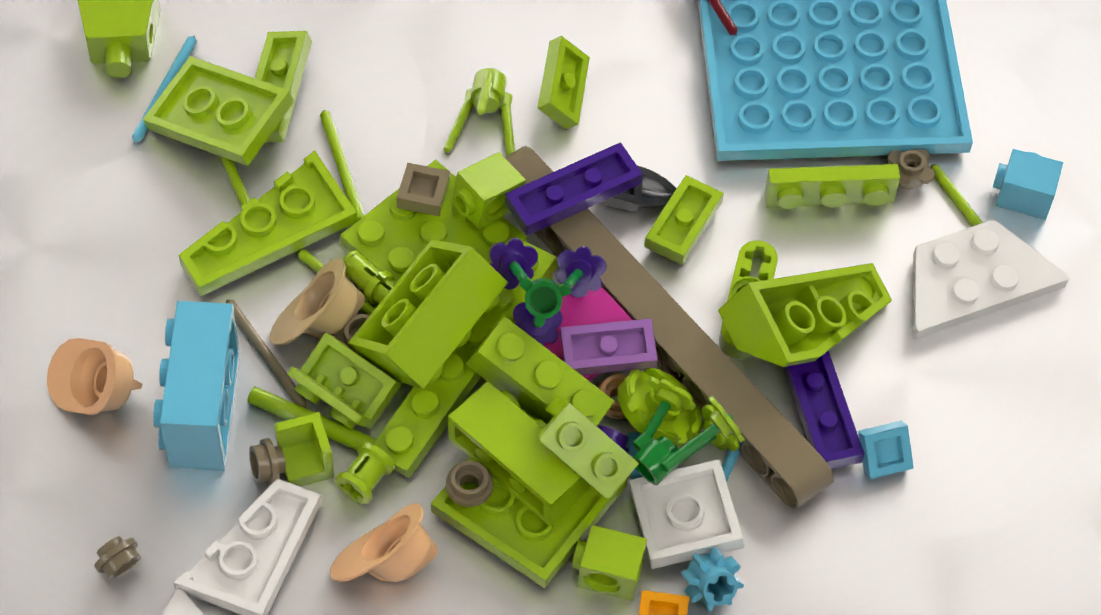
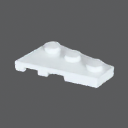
M277 478L238 517L239 522L220 541L215 540L204 551L205 556L190 572L185 571L174 582L175 589L176 587L180 588L189 596L241 615H268L321 505V494Z

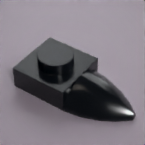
M638 166L643 173L642 184L599 204L635 212L640 206H665L677 188L658 173Z

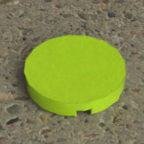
M637 368L633 369L618 387V402L622 412L632 426L641 434L660 405L654 398V389L647 383L649 377L668 380L675 387H679L689 393L688 389L672 375L656 368H646L645 371H639ZM697 406L694 410L687 408L685 410L679 409L677 412L668 410L652 438L658 440L661 436H665L678 449L696 437L702 428V414L699 407Z

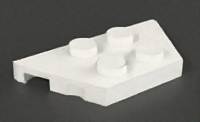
M995 219L916 245L913 253L915 282L912 303H914L912 335L914 339H918L1065 288L1069 277L1067 273Z

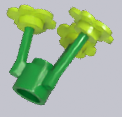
M649 377L647 383L654 389V398L660 405L644 432L632 442L638 450L632 457L639 463L636 469L648 482L657 486L679 464L710 442L722 451L727 449L736 451L739 449L737 440L740 443L745 441L738 426L733 422V416L727 414L713 396L708 398L711 405H706L701 410L705 420L702 423L703 431L678 449L665 436H661L658 440L653 439V435L668 410L676 412L679 409L685 410L686 408L694 410L696 404L692 401L693 397L687 391L675 387L668 380Z

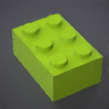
M432 239L350 339L348 344L361 356L395 380L424 389L426 385L433 383L441 375L444 363L453 351L462 347L472 335V327L480 317L497 305L500 299L499 293L508 282L472 246Z

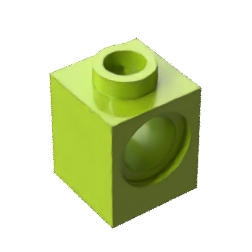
M497 152L457 172L452 202L457 211L462 216L467 217L479 230L511 214L505 204V193L525 185L526 179L500 152Z
M592 525L587 542L578 540L573 558L572 568L580 569L578 587L633 601L645 558L647 538Z

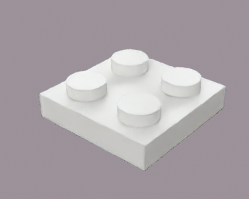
M720 459L675 469L657 486L648 482L644 477L629 480L630 491L642 536L647 538L646 550L651 569L693 560L692 555L694 553L698 555L710 554L713 547H716L721 553L744 548L742 532Z

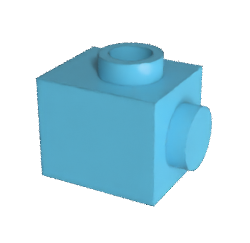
M1013 148L1008 164L999 163L992 186V188L1000 189L996 207L1046 220L1056 194L1064 162L1043 157L1035 152H1025Z

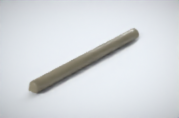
M226 299V303L233 304L236 323L295 404L306 408L308 401L294 390L296 387L295 383L287 375V372L234 300Z

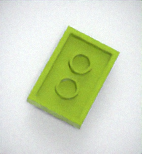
M190 56L142 120L150 131L248 166L295 100L288 89Z

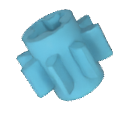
M713 547L710 554L698 555L694 553L688 570L681 571V575L690 584L684 590L686 595L690 596L689 598L693 603L701 600V603L708 611H712L714 605L727 604L730 606L737 589L744 586L740 579L734 575L741 568L732 556L724 559L723 554L716 547Z

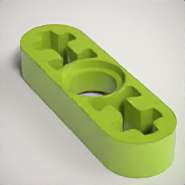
M754 240L745 243L740 248L728 300L750 282L774 279L778 255L773 246L764 241ZM754 258L762 259L758 278L750 276ZM722 321L719 345L722 351L735 359H745L752 356L736 349Z

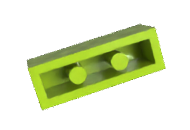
M505 316L491 328L465 363L498 390H506L512 394L523 409L546 424L553 417L545 409L556 396L571 403L596 426L614 403L611 397Z
M487 381L448 416V439L471 459L486 467L494 479L550 526L588 491L589 483L538 440V435L547 424L537 418L533 420L521 410L518 401L512 394L506 390L499 391Z

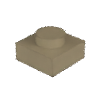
M407 163L396 198L397 208L440 217L450 184V171Z

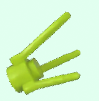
M484 68L476 72L473 86L466 91L464 103L444 145L443 150L445 153L452 151L472 106L477 109L479 115L493 113L498 108H501L506 156L515 152L511 116L513 96L506 92L508 82L504 73L494 68Z

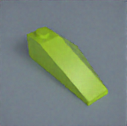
M868 263L750 282L719 308L718 312L737 350L781 367L816 361L889 304L892 299L874 264Z

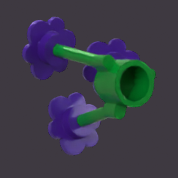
M512 238L507 244L496 243L489 250V257L492 261L490 265L508 282L504 288L508 290L514 289L520 283V286L526 291L525 303H519L513 310V318L517 322L515 325L543 346L545 342L554 343L558 339L559 334L556 328L561 325L563 320L562 313L560 312L562 297L571 294L576 298H581L589 290H599L602 286L600 276L605 273L607 268L605 260L601 256L592 255L591 250L586 246L579 247L576 252L569 249L564 250L559 254L557 260L560 267L556 275V279L560 284L557 285V283L548 278L531 280L534 276V271L531 267L537 263L538 253L532 246H524L519 238Z

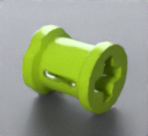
M363 442L357 449L358 457L346 472L339 473L334 479L340 491L349 499L362 505L368 504L373 498L372 490L382 477L390 475L395 469L393 459L380 447L369 442Z

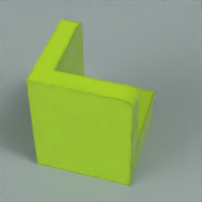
M319 412L282 421L274 425L276 445L281 446L285 457L286 471L284 474L287 482L301 487L334 478L332 451Z

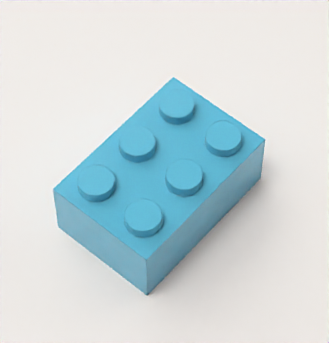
M177 301L175 319L168 318L165 328L166 346H171L169 359L162 358L160 363L159 383L161 387H165L163 399H156L154 405L153 423L155 428H159V450H166L169 468L225 471L240 354L233 304Z

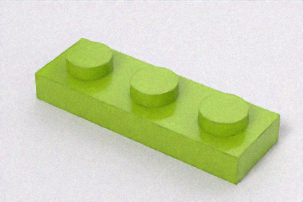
M268 32L255 74L256 79L290 90L295 101L312 44L308 32ZM295 102L266 142H284Z
M898 164L772 168L768 170L765 185L766 207L793 209L799 206L823 205L826 207H838L845 204L878 206L884 203H894L900 182Z

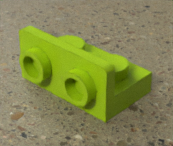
M556 396L545 409L553 418L540 432L538 440L601 495L610 498L639 463L571 403Z

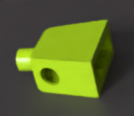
M77 0L89 57L92 63L105 64V70L109 76L123 78L131 73V62H143L151 58L160 16L159 0Z

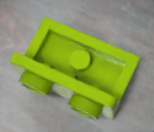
M325 332L302 368L299 370L291 367L287 373L288 376L298 382L294 389L315 404H318L321 399L333 407L330 415L350 429H353L356 424L372 429L402 385L327 332Z

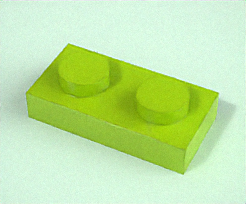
M561 35L549 41L537 108L567 130L579 124L590 57Z
M685 175L646 235L644 247L683 265L721 206L724 193Z

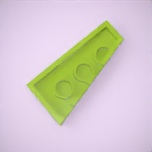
M315 150L303 159L304 164L290 174L287 171L276 179L274 187L259 199L253 197L241 206V212L227 223L220 222L179 254L180 265L200 297L357 222V212Z

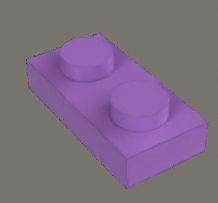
M651 318L560 327L563 361L581 375L657 367L658 359Z

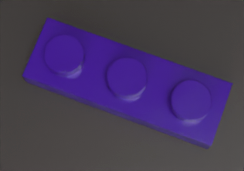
M619 142L505 193V204L525 235L528 236L642 184L643 173L622 143Z
M829 350L816 361L783 367L807 440L828 463L830 469L862 463L864 451Z

